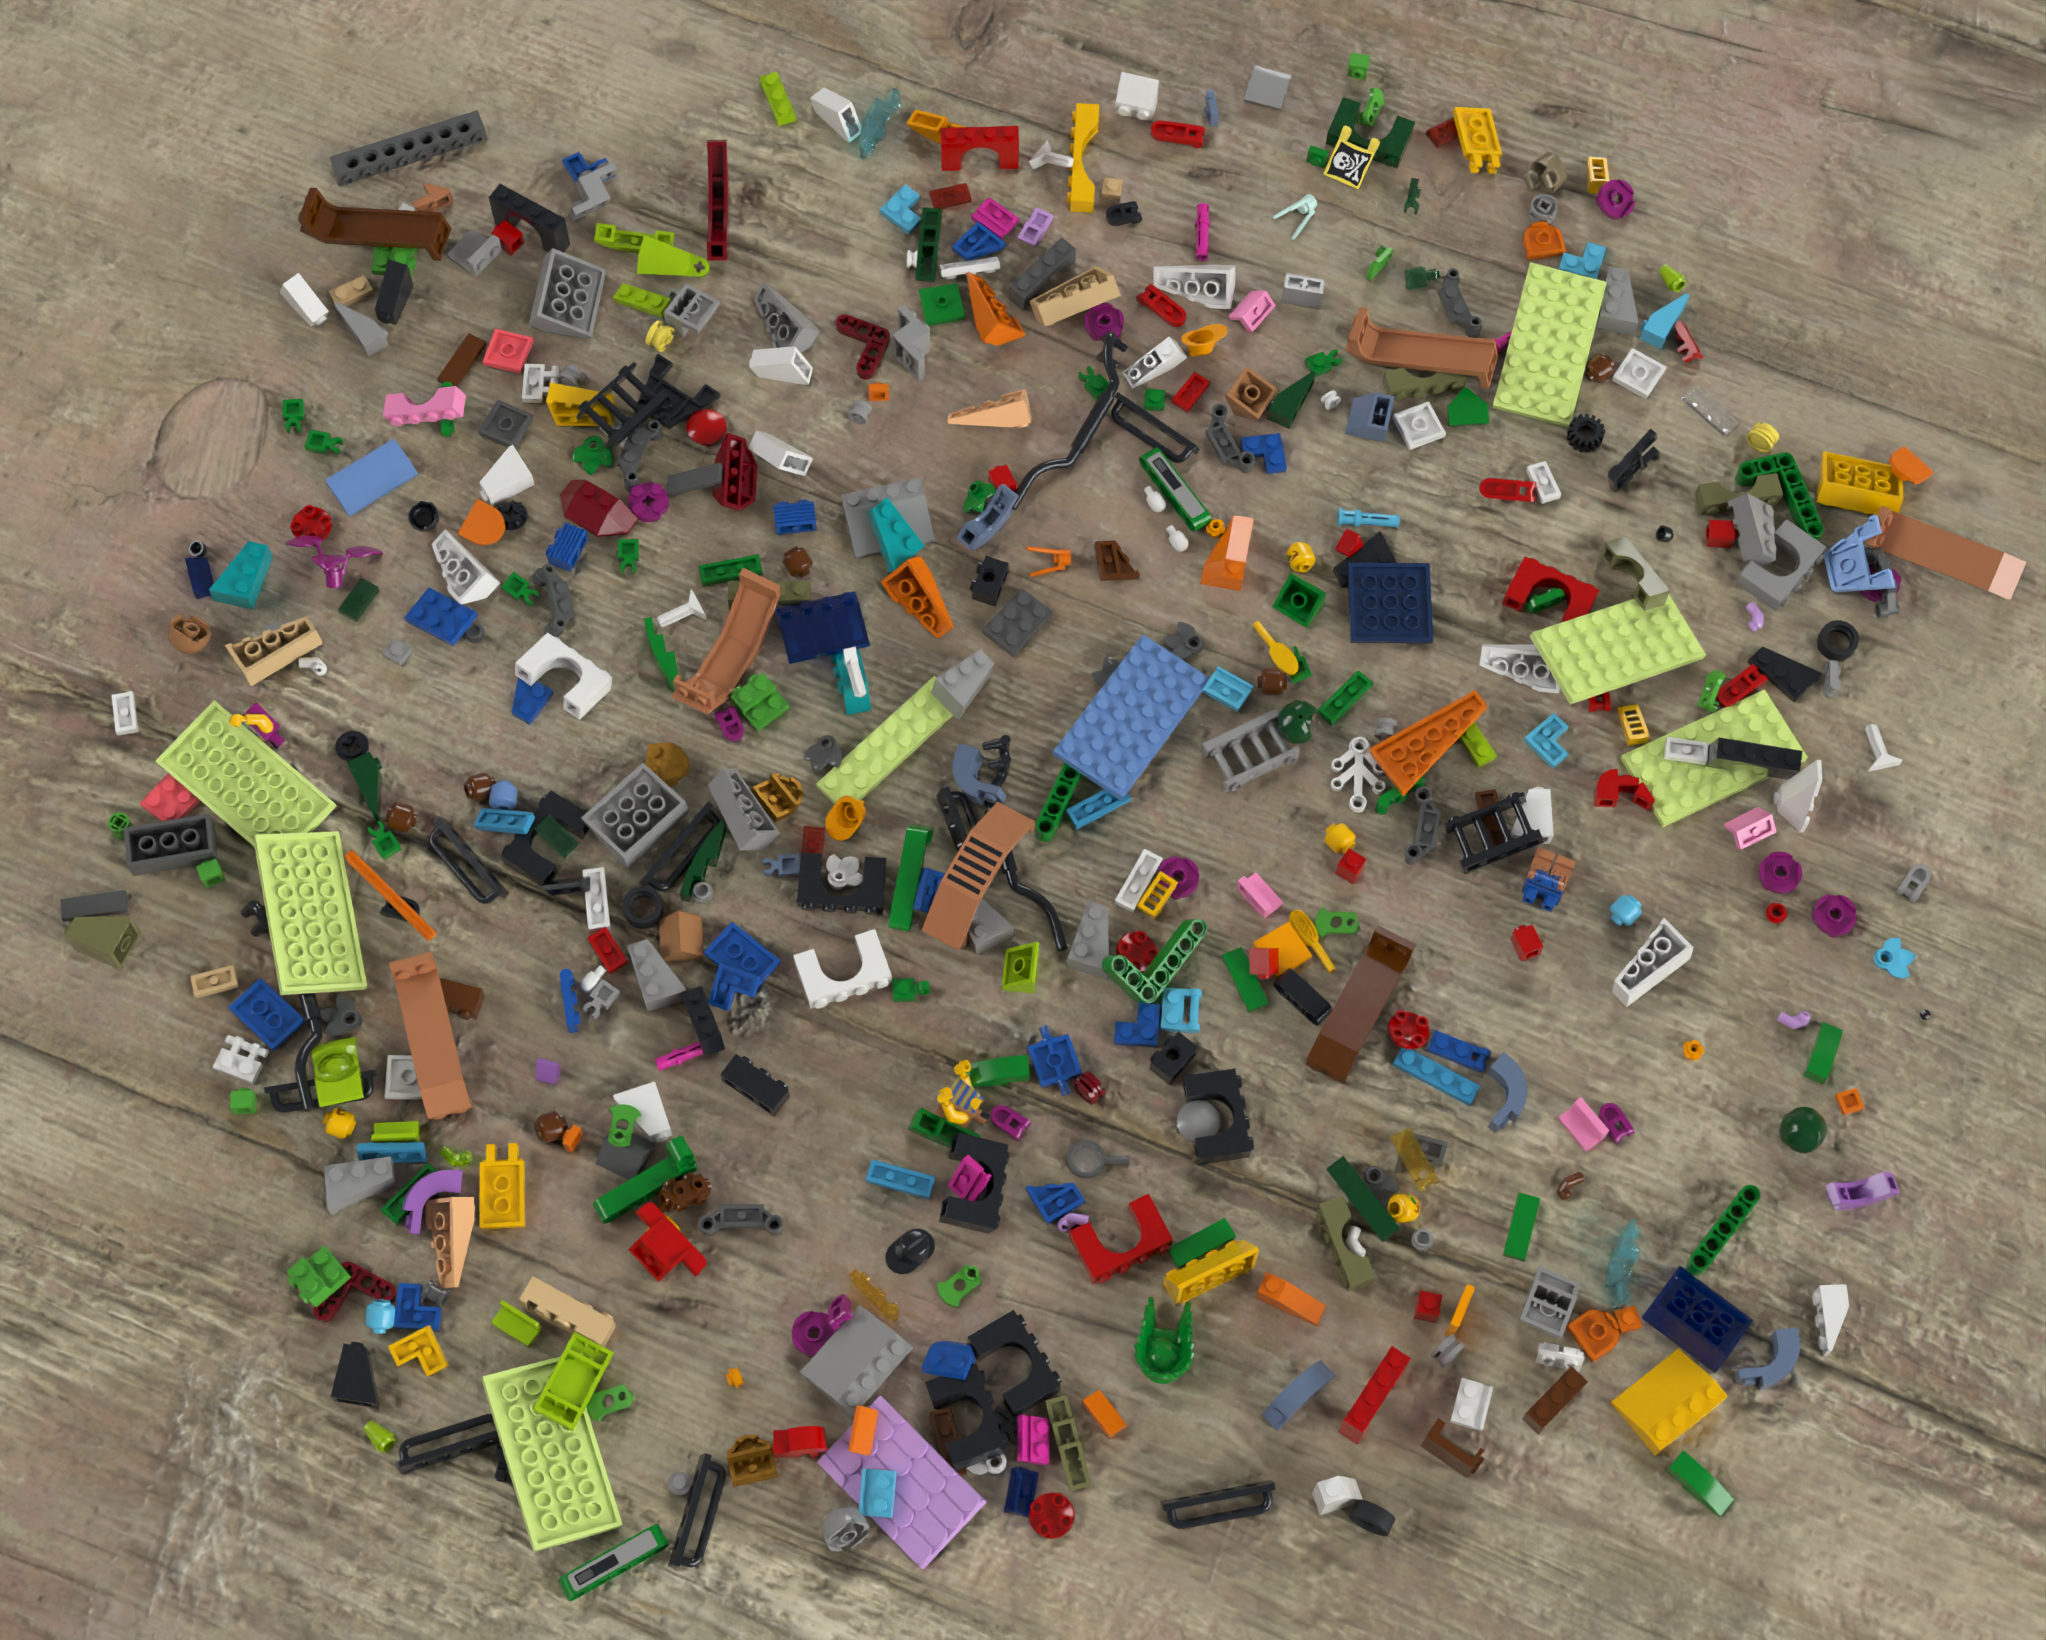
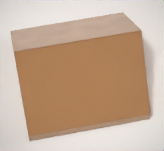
M1246 366L1225 397L1234 415L1258 420L1278 389Z
M676 911L659 920L660 951L664 961L704 958L701 916Z

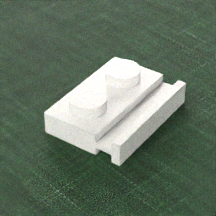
M1461 1378L1450 1423L1470 1429H1477L1482 1432L1493 1387Z

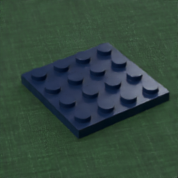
M1348 563L1350 643L1432 644L1430 563Z

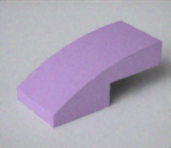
M1036 207L1029 221H1026L1018 239L1036 247L1054 218L1053 214Z

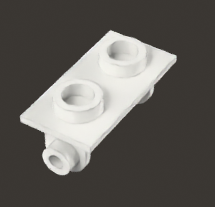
M1543 1342L1538 1344V1355L1535 1363L1566 1370L1572 1366L1577 1372H1580L1585 1357H1583L1584 1352H1581L1580 1349L1564 1346L1563 1352H1559V1345Z

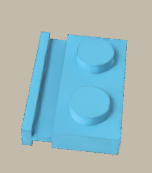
M1218 666L1204 686L1202 693L1239 712L1254 686Z
M862 1469L859 1511L864 1516L893 1518L897 1471Z

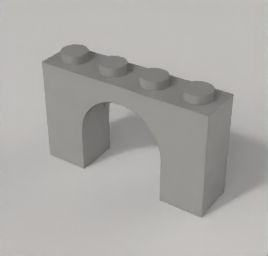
M1787 519L1774 534L1775 545L1793 559L1796 571L1787 576H1776L1751 560L1736 581L1738 586L1775 612L1780 606L1785 607L1791 598L1789 596L1791 592L1796 593L1802 585L1801 580L1803 578L1807 580L1814 571L1812 567L1815 564L1819 565L1825 558L1823 553L1826 546Z

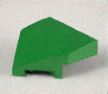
M1464 387L1447 406L1448 426L1489 424L1488 404L1467 387Z

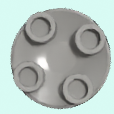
M1200 1100L1191 1101L1180 1109L1177 1116V1127L1188 1142L1194 1143L1195 1138L1212 1136L1218 1133L1220 1116L1215 1107L1208 1102Z

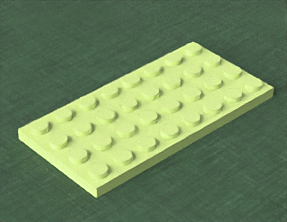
M1530 262L1492 408L1569 428L1607 282Z
M1669 594L1665 605L1644 611L1638 602L1632 599L1532 632L1530 635L1532 642L1570 705L1702 660L1706 656Z
M1764 689L1738 701L1732 706L1725 707L1623 754L1620 759L1631 776L1639 777V786L1641 782H1644L1655 800L1651 809L1661 826L1665 827L1770 778L1767 777L1768 769L1758 766L1732 765L1724 770L1705 767L1702 764L1664 759L1665 740L1667 737L1709 743L1708 745L1720 737L1803 751V749ZM1804 751L1802 752L1801 763L1808 758Z
M215 700L156 760L158 765L253 847L255 835L313 832L337 806L242 723L240 727L230 726L229 720L232 715Z
M339 831L255 835L253 841L280 995L365 990L367 988V981Z
M560 1357L486 1375L481 1379L533 1552L618 1529L623 1525L587 1408L582 1413L574 1431L533 1411Z

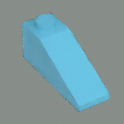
M1684 294L1654 312L1648 321L1644 320L1640 327V331H1642L1640 340L1661 349L1674 324L1683 312L1690 295Z

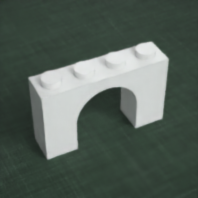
M549 633L544 635L515 663V675L530 686L545 672L553 668H566L575 672L580 681L564 696L563 709L579 720L611 690L612 677L607 671L601 670L591 660L585 659L575 649L569 648L558 637H554Z
M875 929L855 935V944L862 960V967L854 978L847 981H834L826 977L820 968L814 949L793 955L810 1009L825 1007L827 1003L833 1001H844L848 996L854 994L863 995L869 989L876 987L878 989L884 988L892 982V975Z

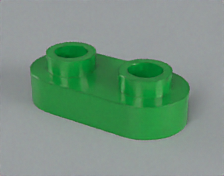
M1555 587L1543 595L1530 597L1526 607L1530 614H1535L1558 605L1565 600L1566 595L1562 589Z

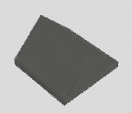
M616 1126L617 1129L626 1130L620 1126ZM632 1133L630 1146L616 1147L608 1143V1134L604 1138L596 1164L627 1180L640 1174L653 1153L656 1144Z

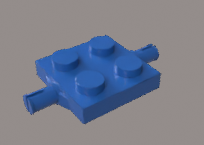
M1045 1025L1044 1029L1042 1026L1039 1030L1043 1040L1037 1044L1027 1046L1040 1088L1059 1085L1062 1096L1069 1095L1071 1092L1067 1082L1070 1079L1080 1077L1082 1074L1070 1036L1066 1034L1060 1037H1051L1048 1026Z

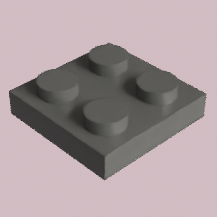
M497 400L478 432L480 436L506 447L513 445L516 449L534 417L528 412Z

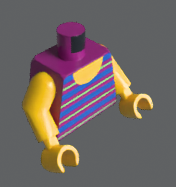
M257 702L243 715L234 714L230 717V726L240 727L242 723L265 744L270 742L278 749L285 742V739L277 733L280 725Z

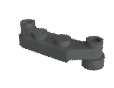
M1451 268L1444 277L1442 288H1439L1437 293L1451 324H1457L1465 328V334L1468 337L1477 338L1481 334L1482 321L1479 317L1471 315L1458 287L1460 281L1459 271Z
M1216 404L1212 407V421L1210 428L1206 430L1205 434L1223 466L1228 464L1240 469L1242 473H1249L1254 466L1255 456L1249 451L1240 452L1224 424L1228 409L1224 404Z
M651 420L648 424L632 432L628 436L618 458L617 466L621 467L625 478L624 487L629 492H631L632 487L640 485V478L636 471L649 441H658L662 437V427L657 420Z
M1864 547L1867 562L1873 564L1875 573L1885 569L1892 571L1891 562L1887 560L1882 547ZM1895 579V588L1880 589L1883 602L1875 604V613L1878 619L1900 613V606L1896 602L1895 592L1897 591Z
M545 564L533 574V580L539 586L546 585L553 620L545 626L544 634L549 633L554 637H559L568 621H572L575 616L568 582L563 581L555 573V569L551 564Z
M1425 786L1417 788L1414 794L1415 805L1419 808L1420 812L1414 843L1407 845L1404 851L1405 862L1409 865H1414L1428 852H1434L1441 811L1436 809L1431 801L1432 792Z
M720 1204V1208L715 1213L702 1216L699 1219L698 1226L700 1231L706 1236L713 1235L719 1228H764L771 1235L777 1236L782 1232L783 1220L780 1216L771 1215L764 1209V1204ZM707 1225L711 1226V1228L705 1229ZM774 1225L778 1226V1228L772 1229L771 1227Z

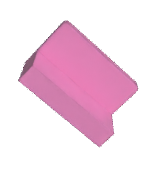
M1250 291L1229 315L1230 320H1240L1247 332H1253L1276 305L1266 291Z
M1756 807L1724 823L1725 829L1733 833L1736 847L1741 850L1776 833L1772 814L1760 807Z
M1254 873L1248 879L1243 876L1238 880L1236 889L1264 919L1282 906L1283 901L1257 873Z
M1582 1097L1576 1100L1572 1107L1558 1118L1584 1151H1588L1603 1140L1609 1132V1129Z

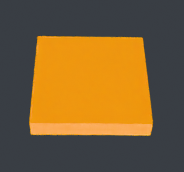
M1290 922L1283 924L1253 942L1254 948H1279V974H1273L1276 979L1288 968L1294 969L1312 958V954Z
M1467 1284L1462 1292L1445 1332L1446 1336L1452 1333L1455 1335L1475 1290L1474 1286Z

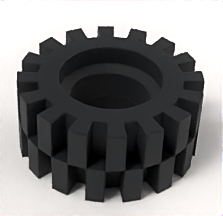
M1580 414L1578 418H1573L1567 431V440H1569L1570 446L1574 444V450L1580 448L1579 452H1583V449H1586V453H1589L1590 449L1593 452L1596 448L1600 447L1605 429L1604 424H1600L1601 420L1599 418L1595 420L1596 416L1592 415V418H1590L1589 414H1585V417ZM1580 429H1588L1593 433V437L1584 438L1578 431Z

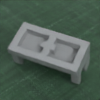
M1286 273L1281 302L1320 309L1325 280Z

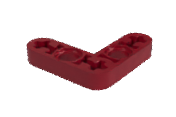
M846 314L840 315L836 320L837 331L840 334L867 343L857 363L856 371L859 378L864 380L873 377L890 343V333L883 327ZM845 322H848V325H845V327H842V324H845ZM866 328L868 333L862 335L858 333V330ZM876 350L879 354L876 357H870L868 352ZM867 362H869V370L863 372L862 369H865Z
M344 1262L341 1265L345 1270L351 1268L353 1275L345 1282L346 1286L344 1284L341 1286L342 1294L337 1298L328 1297L331 1302L335 1303L334 1306L331 1303L328 1305L326 1300L318 1307L314 1306L313 1314L320 1322L331 1321L352 1288L373 1299L389 1300L390 1303L395 1301L397 1291L390 1282L352 1262ZM364 1278H372L373 1285L370 1288L365 1289L361 1286ZM378 1286L384 1291H387L388 1288H390L389 1291L391 1295H386L383 1298L382 1293L376 1289ZM328 1305V1307H327V1310L329 1311L328 1315H327V1314H323V1315L321 1316V1313L319 1312V1310H320L321 1308H322V1309H325L326 1306Z

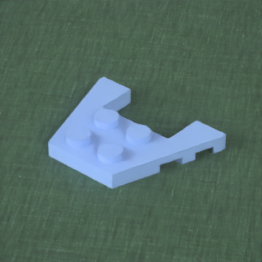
M1875 514L1869 517V521L1864 525H1859L1855 528L1854 533L1849 537L1841 539L1824 553V561L1832 591L1848 592L1895 588L1890 569H1885L1873 575L1870 574L1863 541L1882 533L1879 519Z

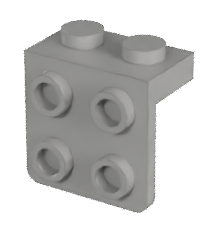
M470 230L448 252V258L477 277L502 252L500 240L494 234L487 239L477 231Z

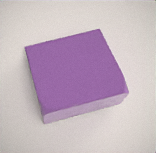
M541 1058L537 1059L536 1080L556 1085L561 1072L559 1064Z

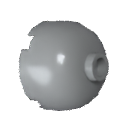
M836 1507L824 1520L822 1532L827 1547L832 1551L839 1552L843 1551L841 1547L850 1544L849 1548H853L861 1543L868 1536L867 1528L870 1527L864 1515L853 1507Z

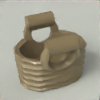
M1548 152L1532 162L1531 169L1523 176L1528 190L1539 187L1545 193L1552 194L1566 182L1567 174L1560 158L1555 153ZM1532 173H1537L1539 177L1536 184L1532 179Z

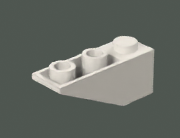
M1167 337L1122 373L1131 387L1135 388L1172 370L1184 361L1187 356L1175 340Z
M1846 1284L1819 1285L1812 1295L1813 1305L1817 1306L1818 1314L1815 1316L1816 1327L1820 1328L1818 1345L1819 1349L1823 1351V1356H1828L1833 1350L1849 1308Z

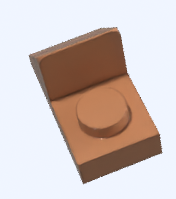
M423 183L427 196L420 197L415 202H412L414 211L435 212L454 203L451 191L448 188Z

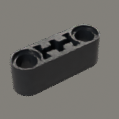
M1290 968L1273 983L1274 988L1316 1026L1320 1025L1333 1009L1327 1000Z

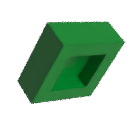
M1310 145L1306 162L1313 166L1325 168L1329 151Z
M1145 389L1144 410L1164 411L1165 390Z

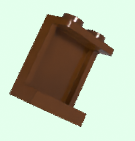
M1438 1418L1422 1442L1421 1447L1464 1477H1467L1470 1472L1475 1474L1485 1459L1481 1456L1484 1450L1480 1448L1475 1457H1471L1439 1434L1446 1423Z

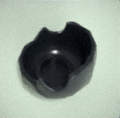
M419 501L408 513L409 523L415 530L428 532L437 526L439 511L431 501Z

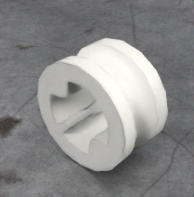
M908 250L907 268H910V266L917 267L918 251L911 252V250Z
M1334 390L1326 393L1321 398V402L1325 404L1326 410L1334 408L1341 401Z

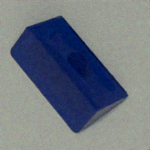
M185 558L192 590L196 599L211 596L209 589L214 584L208 558Z
M1023 1467L1011 1469L1004 1513L1029 1518V1510L1032 1502H1034L1039 1472Z

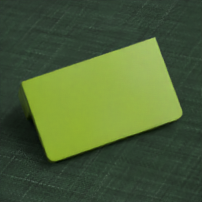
M419 1121L374 1123V1134L371 1135V1140L373 1143L419 1142L420 1123Z
M501 1300L499 1303L501 1309L491 1324L529 1348L542 1330L540 1324L504 1300Z

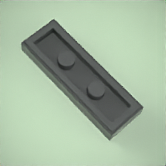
M715 463L669 475L667 494L672 497L722 484L723 465Z
M125 890L60 899L61 919L63 922L71 921L75 917H99L128 912L127 892Z

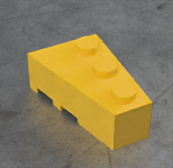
M550 382L546 403L556 426H598L587 414L580 420L576 417L579 413L578 407L585 400L589 402L599 392ZM607 395L606 398L618 408L614 395ZM599 402L593 410L610 426H614L616 417Z

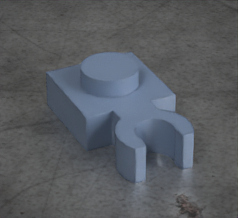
M1206 90L1205 101L1207 107L1204 108L1205 119H1209L1210 126H1218L1219 112L1214 90Z
M799 853L777 855L778 861L770 858L763 859V865L771 866L770 869L764 870V876H772L775 872H779V878L799 876Z

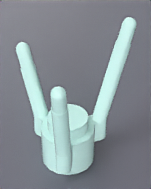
M1307 194L1295 204L1274 215L1273 219L1296 208L1300 213H1306V217L1291 238L1295 240L1310 217L1316 213L1314 208L1317 207V201L1311 194Z

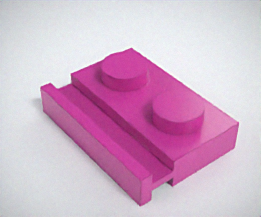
M990 197L971 215L972 221L981 223L1001 240L1019 223L1017 216Z
M967 1155L962 1159L948 1187L961 1199L977 1201L992 1175H987L984 1172V1168Z
M1023 1414L1017 1416L1018 1462L1024 1461L1025 1463L1043 1466L1049 1464V1419L1025 1416Z

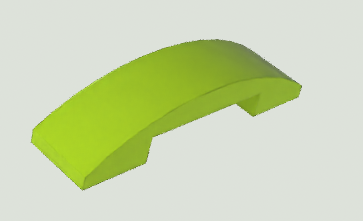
M596 223L594 242L620 251L639 253L644 235L673 246L675 233L655 230V234L616 230V225Z

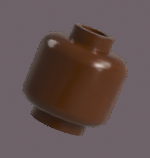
M1597 354L1586 362L1585 368L1587 371L1584 373L1590 382L1594 380L1597 383H1602L1613 375L1615 364L1607 354Z
M796 546L784 554L783 564L792 577L799 575L800 578H803L811 572L809 569L812 567L813 561L804 548Z
M1280 668L1264 669L1262 676L1257 678L1258 688H1262L1264 695H1281L1284 690H1287V673H1283V670Z
M487 773L469 776L466 783H464L465 795L473 802L488 800L491 787L496 784L494 778H490Z
M395 802L392 806L388 807L385 822L388 823L390 829L408 832L410 826L415 827L418 815L414 814L413 806Z
M556 1111L539 1116L537 1123H534V1128L538 1139L549 1143L562 1139L565 1129H568V1125L564 1116L560 1117Z

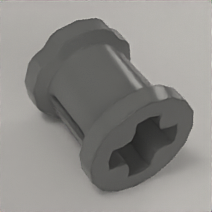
M429 1280L421 1292V1298H428L435 1302L437 1307L442 1308L447 1302L451 1291L449 1289L444 1290L436 1286L434 1281Z

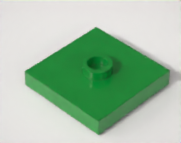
M958 283L919 289L925 323L928 326L965 320Z

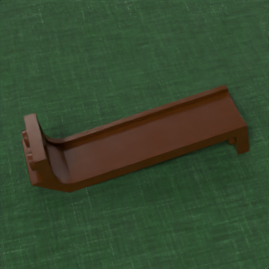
M311 187L305 197V202L298 218L302 225L300 232L326 244L426 249L430 257L435 261L441 260L452 229L441 212L337 207L328 203L317 188Z
M1377 925L1369 945L1319 1032L1305 1065L1316 1072L1330 1077L1333 1081L1345 1084L1361 1048L1412 956L1416 946L1415 943Z

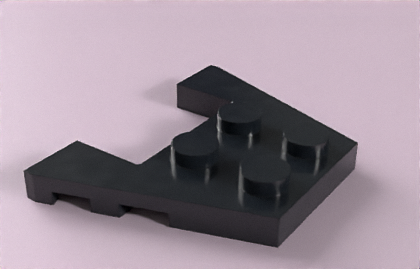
M657 354L645 386L653 394L656 393L658 395L664 390L669 396L664 405L652 414L650 418L659 421L667 429H671L689 418L693 413L720 398V392L707 384L700 389L694 398H691L663 380V377L673 367V364L668 359ZM641 393L637 403L645 406L648 403V399Z
M1649 429L1631 451L1623 457L1622 461L1618 465L1613 466L1608 472L1609 487L1615 493L1634 478L1633 475L1639 469L1643 471L1647 468V463L1651 459L1655 461L1660 457L1659 451L1654 446L1642 456V453L1657 440V433L1652 429Z

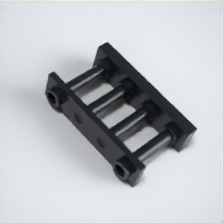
M635 362L630 366H623L618 372L619 375L589 402L585 400L578 407L579 413L576 418L580 420L587 414L604 430L609 438L606 447L611 451L664 405L669 396L664 390L658 395L656 393L653 394L632 374L637 365ZM625 379L648 399V403L645 406L639 405L619 386ZM614 391L635 411V415L632 418L626 417L606 396ZM600 402L621 422L622 427L618 430L616 428L613 429L593 408Z
M1524 792L1512 793L1504 800L1461 817L1454 816L1444 823L1448 833L1455 832L1464 854L1463 859L1460 860L1464 874L1544 843L1540 830L1531 829L1521 805L1527 802ZM1514 808L1524 832L1522 836L1517 838L1511 836L1502 815L1503 811ZM1493 815L1504 839L1503 843L1497 846L1491 844L1482 822L1483 819ZM1473 823L1484 847L1483 851L1477 854L1472 853L1462 829Z

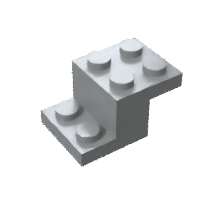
M607 161L597 166L595 171L586 170L579 174L580 177L577 178L575 187L582 200L575 202L573 207H571V211L568 214L571 222L607 205L611 198L602 181L614 175L617 170L614 162L609 164Z
M685 283L680 291L671 287L665 294V297L671 298L672 302L664 311L663 318L652 314L649 317L653 322L660 320L665 326L673 327V333L684 337L689 330L699 334L720 304L719 300Z
M903 304L898 308V331L892 335L893 356L919 382L925 378L924 358L925 354L930 351V328L925 322H921L917 318L916 313L912 309H908Z
M1539 1266L1523 1304V1311L1519 1322L1561 1339L1577 1300L1576 1295L1581 1284Z

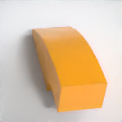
M916 109L906 123L912 130L938 144H941V128L965 127L950 123L945 116Z

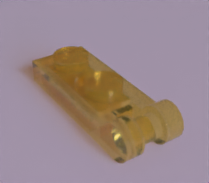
M1410 1127L1390 1137L1419 1192L1424 1191L1425 1187L1430 1184L1435 1185L1439 1183L1437 1175ZM1425 1170L1427 1176L1421 1179L1418 1173Z
M854 1269L849 1274V1280L888 1320H898L900 1316L899 1306L896 1303H889L885 1299L887 1297L886 1294L879 1287L875 1289L870 1284L871 1279L863 1271L859 1273Z

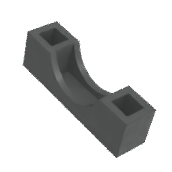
M1061 237L1009 287V300L1024 311L1030 305V300L1038 296L1042 286L1052 275L1057 272L1063 274L1076 261V248Z

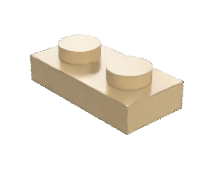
M365 275L330 290L329 294L334 304L338 302L344 306H349L373 295L374 292Z
M233 965L190 976L196 999L239 988Z

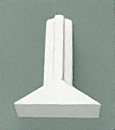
M1047 140L1029 161L1034 170L1046 163L1071 168L1074 159L1069 156L1052 153Z
M692 589L688 603L657 617L658 624L661 627L672 624L691 614L705 620L707 619Z
M856 646L843 649L844 664L847 667L855 697H862L866 695V689L858 663Z
M1870 724L1865 727L1876 758V762L1870 767L1868 772L1900 765L1903 761L1902 759L1888 755L1877 725Z

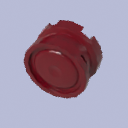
M1085 1071L1081 1074L1080 1079L1077 1078L1073 1081V1086L1077 1093L1090 1105L1095 1104L1098 1097H1103L1106 1094L1105 1089H1101L1100 1085L1102 1084L1089 1071Z

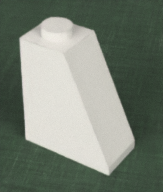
M825 87L810 97L816 114L847 142L850 143L863 133L852 101Z
M299 273L282 284L280 290L282 297L311 327L314 324L319 326L327 320L326 316L329 311Z
M795 346L753 350L752 358L749 362V367L759 378L809 385L813 367Z
M757 430L748 449L776 468L802 476L806 475L813 460L811 456L780 439Z
M513 445L508 447L480 481L481 490L479 493L484 502L488 501L491 506H495L534 485L532 474Z
M1534 787L1529 789L1526 796L1527 802L1523 803L1522 807L1531 829L1540 830L1544 841L1542 844H1550L1554 836L1551 791L1543 787ZM1518 817L1510 833L1514 838L1520 837L1524 833Z
M655 1082L613 1095L616 1105H630L641 1113L642 1116L636 1119L634 1125L650 1142H663L669 1136H672Z
M1336 1476L1318 1482L1312 1493L1319 1515L1353 1505L1356 1500H1363L1356 1480L1344 1476Z

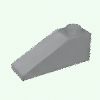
M338 302L334 304L338 316L368 357L388 346L386 339L388 333L383 326L379 327L375 320Z

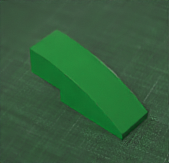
M1822 1022L1803 1074L1804 1077L1820 1084L1825 1083L1843 1033L1842 1029Z
M1028 1055L1001 1057L971 1063L970 1071L966 1072V1075L970 1077L972 1087L1007 1085V1082L1029 1081Z
M922 1107L915 1111L907 1129L947 1148L951 1146L952 1137L958 1133L981 1137V1135L951 1123L947 1119L939 1117Z
M1684 1450L1666 1470L1684 1485L1683 1488L1719 1518L1734 1500L1723 1486Z

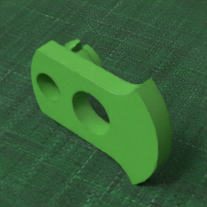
M1370 88V96L1364 113L1359 112V116H1357L1359 125L1366 124L1367 126L1374 127L1382 105H1385L1383 93L1379 88Z
M1383 245L1378 248L1375 254L1378 258L1375 261L1373 260L1366 279L1372 282L1374 277L1389 262L1393 254L1392 248H1385Z
M1715 670L1705 677L1706 683L1697 705L1710 713H1714L1718 707L1714 705L1719 706V702L1715 701L1722 681L1726 678L1723 672Z
M1323 907L1318 912L1315 920V927L1321 938L1326 934H1354L1360 929L1355 912H1329ZM1335 918L1342 919V925L1338 928L1331 926V921Z
M621 1104L613 1106L609 1109L613 1118L608 1143L616 1147L630 1146L634 1123L642 1115L635 1107ZM626 1121L629 1126L626 1130L617 1129V1123Z
M966 1265L948 1281L938 1282L937 1288L941 1299L949 1306L959 1308L960 1300L981 1283L979 1271L975 1266ZM968 1273H975V1278L969 1277ZM963 1280L966 1283V1288L963 1291H956L953 1287L955 1281Z
M624 1384L598 1393L593 1392L587 1404V1410L594 1420L600 1422L603 1416L630 1407V1404L634 1401V1394ZM612 1395L614 1403L611 1407L606 1408L603 1403L604 1398Z

